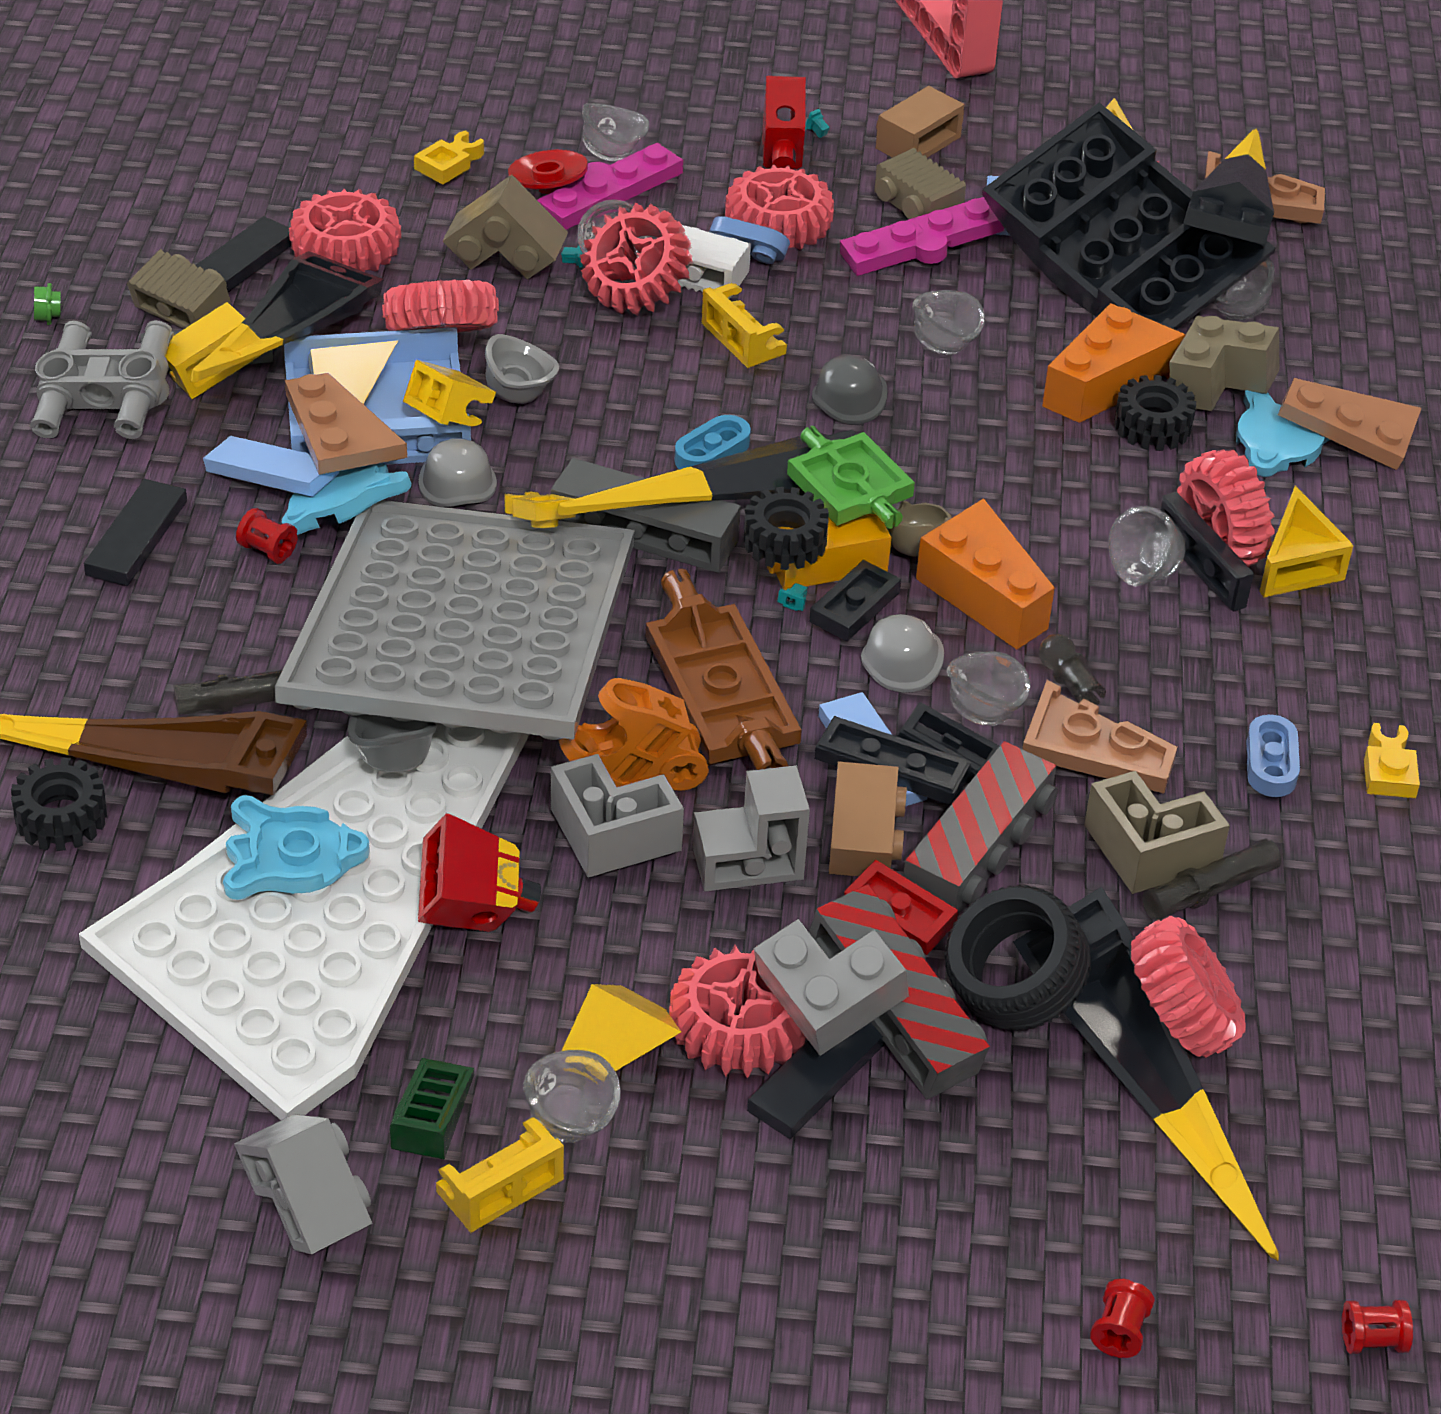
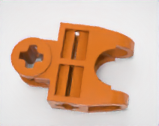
M613 678L599 691L598 697L601 705L613 718L600 724L583 723L578 725L574 739H559L560 747L569 761L598 754L616 787L664 774L673 790H688L701 784L706 779L709 771L705 757L698 750L701 743L699 731L696 726L689 722L684 699L648 684L627 679Z

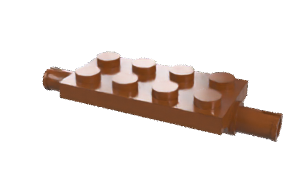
M678 569L677 571L682 582L678 580L674 570L665 573L661 579V586L672 604V609L664 619L646 622L645 637L674 695L684 699L689 722L696 726L701 738L700 748L708 764L749 755L756 770L766 769L767 766L768 768L787 767L788 763L782 756L779 748L800 744L801 728L736 605L714 606L702 594H698L686 569Z

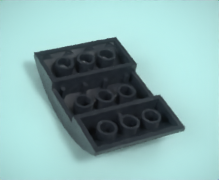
M1100 102L982 189V195L995 216L1030 260L1065 294L1095 317L1112 303L1177 330L1273 255L1276 249L1268 241H1266L1265 245L1183 224L1193 191L1155 160L1157 149Z

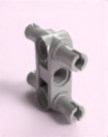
M156 320L147 323L139 349H86L92 332H89L90 328L79 321L67 322L63 328V335L58 348L45 353L39 358L35 366V371L40 380L36 389L39 404L30 424V427H33V433L43 438L56 437L66 409H120L114 423L115 431L125 438L135 439L140 437L148 410L162 404L169 395L170 388L165 379L169 366L165 356L174 332H171V326Z

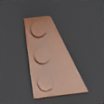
M1208 151L1205 179L1221 163V154ZM1277 174L1271 178L1267 177L1274 208V218L1289 219L1297 223L1312 222L1321 224L1324 212L1325 188L1283 174Z
M328 372L308 374L300 378L285 380L286 396L319 475L407 458V443Z
M1294 378L1287 390L1278 415L1397 470L1405 457L1421 408Z
M1049 680L1046 681L1025 737L1023 750L1059 767L1106 779L1136 771L1150 790L1165 793L1175 762L1177 746L1128 721L1117 724L1098 714L1099 706L1086 699L1077 703L1061 695L1060 686Z

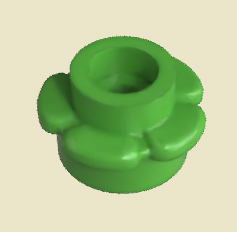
M48 283L47 287L34 286V321H47V325H51V317H60L61 292L52 291L51 283Z

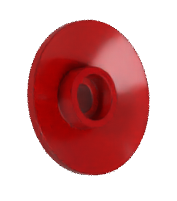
M545 150L525 155L514 161L508 169V175H513L525 188L536 189L543 194H550L584 176L588 170V163L583 155L574 151Z

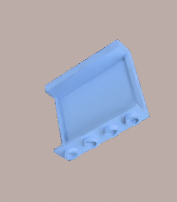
M457 327L303 336L284 344L286 380L310 374L308 356L311 349L398 341L364 403L371 412L407 443V458L383 462L384 464L425 462L432 448L442 441L449 439H466L471 441V426L449 421L448 425L441 424L403 402L416 360L461 372L458 357ZM288 401L292 450L310 454Z

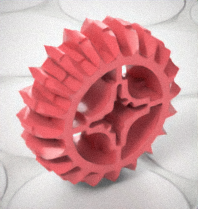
M772 165L771 169L757 167L755 173L744 171L742 177L734 179L733 186L729 187L728 194L726 195L725 216L774 229L789 239L790 245L788 248L795 247L798 250H802L804 244L816 245L817 239L825 238L826 231L830 229L831 222H833L834 200L832 199V192L828 190L827 183L819 181L816 174L806 175L805 169L796 171L790 169L789 165L786 168H777L775 165Z
M343 189L342 192L337 193L328 190L324 196L314 194L311 201H302L300 208L293 210V218L290 220L289 237L295 257L310 251L363 272L366 270L375 272L379 270L380 265L390 264L391 257L397 255L400 245L401 225L396 215V208L389 206L386 199H377L376 193L362 194L361 189L355 192H347Z
M635 203L629 213L625 208L619 206L618 216L615 218L604 214L606 224L602 228L592 226L595 238L584 240V247L588 252L580 255L581 263L585 267L581 272L584 280L588 283L589 291L594 297L598 298L603 306L607 308L612 306L616 312L621 314L629 309L632 314L638 316L642 306H645L648 311L654 312L655 302L659 300L669 304L667 294L671 290L681 293V286L678 280L689 279V271L685 266L693 263L692 255L688 251L692 248L691 242L687 235H685V229L681 223L677 222L671 213L666 210L660 212L652 204L644 210L641 205ZM640 236H655V237H658V238L653 240L652 237L645 238V239H640V238H638V237H640ZM620 279L621 281H625V280L632 279V280H635L636 282H632V283H619V282H615L614 280Z
M439 280L410 283L408 285L392 287L383 294V318H385L386 329L389 331L457 327V333L490 328L498 322L497 311H499L498 298H496L495 287L488 282L480 280Z
M1224 449L1202 453L1200 457L1186 463L1185 470L1179 477L1181 486L1177 488V493L1248 567L1266 558V551L1272 546L1270 537L1275 534V529L1271 525L1274 513L1270 511L1268 502L1271 498L1266 496L1264 491L1265 482L1259 481L1256 467L1249 466L1245 455L1239 456L1235 450L1225 451Z
M1169 916L1162 921L1157 920L1145 927V930L1141 931L1131 941V960L1135 964L1134 973L1141 981V989L1150 1000V1006L1159 1015L1160 1022H1164L1171 1036L1178 1038L1183 1048L1190 1050L1192 1054L1198 1057L1204 1056L1207 1058L1216 1052L1219 1054L1233 1046L1232 1043L1240 1039L1242 1034L1246 1032L1245 1013L1241 1008V999L1234 990L1235 984L1230 981L1226 968L1217 959L1216 952H1212L1205 938L1198 935L1195 927L1187 924L1185 920L1179 917Z
M734 945L730 954L724 955L714 948L709 960L696 956L692 968H682L681 975L678 977V983H674V989L671 990L669 1015L681 1030V1033L674 1036L676 1044L685 1045L688 1059L701 1057L705 1070L717 1064L721 1066L726 1077L732 1069H742L748 1079L753 1068L759 1067L769 1075L774 1067V1062L784 1065L792 1057V1053H796L805 1044V1035L759 976L754 949L751 953H740L737 946Z

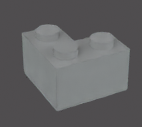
M598 754L551 767V810L588 878L682 851L684 808L664 774L616 787Z
M797 765L746 771L744 807L694 812L693 850L704 891L804 880L810 808Z
M799 919L753 948L759 976L820 1056L909 997L907 971L875 929L831 959L827 957Z
M292 1115L234 1143L255 1195L273 1199L294 1250L313 1254L372 1224L366 1209L371 1205L367 1188L357 1175L352 1176L344 1157L349 1154L347 1140L336 1123L331 1124L329 1118Z

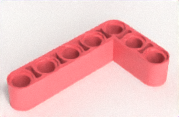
M895 0L954 78L993 72L996 63L1003 0Z

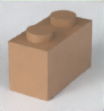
M931 86L925 87L878 116L876 124V149L893 158L915 148L917 152L921 151L922 156L926 155L928 158L961 137L965 104Z
M838 762L829 874L860 876L875 859L891 868L892 860L901 861L904 830H894L895 817H904L907 787L897 786L898 767Z

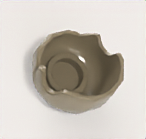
M903 500L897 510L903 516L901 523L897 527L893 525L892 529L887 528L891 535V545L900 554L918 557L920 538L950 520L952 516L940 505L930 503L911 505L906 500Z

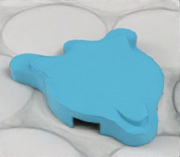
M1245 391L1243 402L1247 410L1242 414L1238 422L1236 443L1239 444L1241 442L1246 447L1244 455L1249 461V466L1256 467L1257 475L1270 477L1277 472L1287 471L1290 462L1305 460L1304 467L1312 464L1321 454L1322 446L1330 441V439L1279 416L1281 404L1275 403L1268 392L1266 394Z
M384 463L341 470L333 480L313 497L294 493L290 498L288 510L282 518V524L289 523L297 528V535L306 531L320 528L316 519L319 517L335 514L338 523H342L364 512L370 506L383 499L407 492L411 488L412 483L407 472L389 473Z
M242 795L231 804L233 821L247 833L231 836L226 841L227 855L235 866L224 876V892L229 898L239 900L263 891L294 894L310 893L323 889L336 882L350 868L363 863L368 858L370 853L369 839L364 833L350 829L344 823L340 827L329 820V812L327 810L310 806L272 807L252 796Z

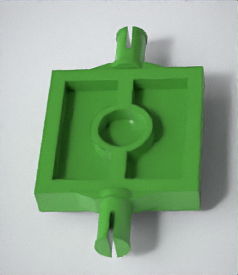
M810 426V429L806 427L802 431L800 438L811 450L806 454L789 459L787 474L805 493L808 491L814 494L813 501L820 498L824 502V508L828 509L829 518L837 526L870 513L876 514L889 529H892L893 525L897 527L901 523L903 516L892 505L913 497L915 482L864 432L846 439L829 440L815 426Z

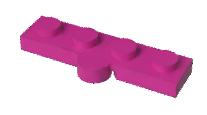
M655 143L611 165L603 162L588 163V170L581 179L537 199V201L567 230L682 174L683 159L659 143Z
M984 197L840 240V254L856 276L915 258L921 262L933 264L946 258L947 246L954 247L1003 232L1004 227Z

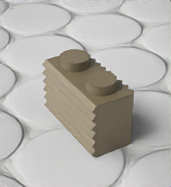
M912 148L877 165L874 192L877 193L882 201L890 202L903 211L908 219L929 214L935 210H942L964 203L966 184L964 180L960 181L959 177L955 178L953 173L949 174L948 169L944 171L943 167H939L937 162L933 163L932 159H928L926 155L922 156L921 151L917 152L915 148Z
M159 249L127 282L134 306L183 329L224 303L228 302L231 305L226 287L227 284L221 274L213 269H206L204 271L201 267L197 268L194 263L191 264L184 256L180 254L171 256L168 252L164 253L162 249Z

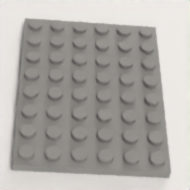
M381 500L355 517L275 685V703L293 705L299 709L320 708L337 710L355 716L363 714L386 716L403 722L412 720L435 722L452 728L462 726L484 728L500 734L516 732L540 735L550 740L574 739L633 550L635 530L558 521L557 527L533 528L531 527V520L513 517V515Z

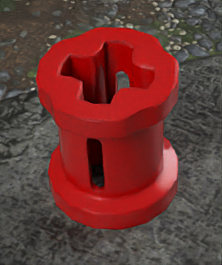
M252 508L242 517L238 525L236 541L244 548L254 547L268 554L269 560L276 564H281L290 557L298 541L297 528L289 523L280 525L268 519L264 511Z
M1115 1279L1108 1282L1103 1296L1105 1308L1102 1317L1093 1324L1090 1336L1093 1344L1102 1352L1113 1357L1131 1358L1137 1355L1142 1348L1143 1335L1140 1331L1144 1318L1149 1317L1155 1298L1152 1292L1140 1283H1135L1128 1279Z
M1394 1300L1391 1306H1360L1357 1301H1346L1342 1313V1334L1347 1352L1359 1354L1362 1348L1394 1347L1398 1353H1408L1411 1350L1413 1341V1322L1407 1301ZM1368 1325H1385L1386 1329H1370Z

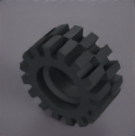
M1147 375L1140 376L1139 383L1134 378L1128 380L1127 386L1123 384L1118 394L1114 418L1115 429H1119L1118 435L1121 438L1128 436V443L1133 446L1137 442H1141V449L1148 450L1149 445H1155L1156 451H1163L1166 444L1170 450L1177 448L1178 442L1183 445L1187 441V437L1191 435L1196 410L1195 395L1192 391L1187 392L1188 387L1182 383L1179 386H1175L1176 380L1170 377L1167 382L1161 381L1162 376L1154 375L1153 380H1149Z
M775 487V494H771L768 489L761 491V498L756 495L752 497L750 505L747 504L745 509L743 543H745L747 553L753 552L752 558L757 562L765 558V566L773 568L775 562L781 563L780 570H789L790 563H794L796 569L804 568L805 560L811 565L817 562V557H822L825 553V547H827L829 512L827 508H824V502L820 498L813 501L814 494L808 491L801 496L799 495L800 489L794 487L791 488V493H784V487ZM778 527H790L794 529H781Z
M62 757L61 765H54L53 758L44 760V768L40 769L36 763L29 766V776L21 772L16 777L17 784H12L11 802L17 832L20 837L25 836V842L33 845L38 840L39 849L47 851L50 844L55 843L57 851H65V843L72 842L74 848L83 846V836L92 841L97 837L96 828L103 830L106 824L105 818H107V805L102 777L99 778L98 771L94 767L87 769V763L78 760L76 765L72 766L71 758ZM57 800L75 801L61 808L44 807Z

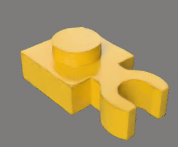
M467 131L457 133L454 136V141L450 144L441 139L414 155V169L441 184H445L470 169V161L477 160L484 155V140L480 138L473 143H469V132Z
M525 492V495L504 494L505 513L513 514V517L531 520V527L533 528L557 527L558 519L576 517V514L564 516L557 514L558 504L574 498L554 494L539 495L537 492Z
M1374 723L1368 740L1369 746H1367L1364 757L1367 794L1416 798L1420 786L1416 750L1405 749L1408 739L1407 728L1399 725L1396 737L1389 738L1381 733L1380 723Z

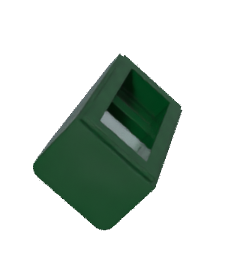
M421 1058L390 1125L391 1149L445 1160L475 1075L474 1068ZM429 1077H434V1078H439V1079H444V1080L455 1081V1084H454V1083H449V1082H444V1081H439V1080H434V1079H429ZM425 1089L449 1093L450 1095L448 1097L424 1091ZM420 1103H424V1104L439 1106V1107H443V1109L441 1110V1109H436V1108L421 1106V1105H419V1104H420ZM415 1116H417V1117H422V1118L437 1120V1122H436V1123H433V1122L418 1120V1119H414V1118H415Z

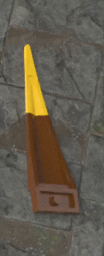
M262 711L145 719H83L0 714V739L222 793H227L234 788H241L251 792L274 795L307 736L306 720Z

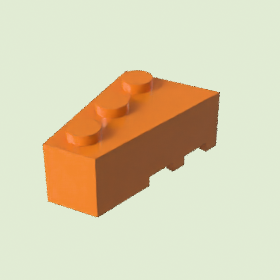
M1110 303L1048 365L1042 407L1080 423L1117 405L1120 388L1123 384L1127 386L1128 380L1132 378L1138 383L1139 377L1147 375L1149 380H1153L1154 375L1164 376L1169 379V362L1186 334L1133 313L1125 307H1119Z
M984 498L920 538L916 579L1016 650L1048 630L1055 587Z

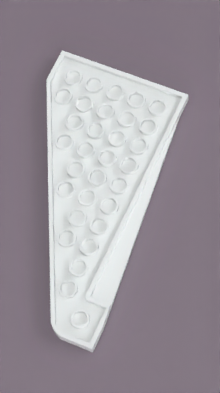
M435 723L436 732L433 734L430 749L424 762L409 771L395 773L380 771L368 765L362 760L357 745L353 744L347 736L263 803L278 808L310 806L327 810L329 812V820L340 827L344 823L350 829L360 831L368 837L370 853L363 863L350 868L333 884L310 893L291 894L278 891H263L244 899H231L225 894L223 888L224 876L235 866L227 855L226 841L231 836L247 833L238 824H235L180 868L80 932L81 948L276 1117L283 1120L292 1115L304 1116L356 1078L433 924L418 921L423 837L446 813L482 829L529 734L516 732L500 734L490 729L467 726L452 728L441 723Z

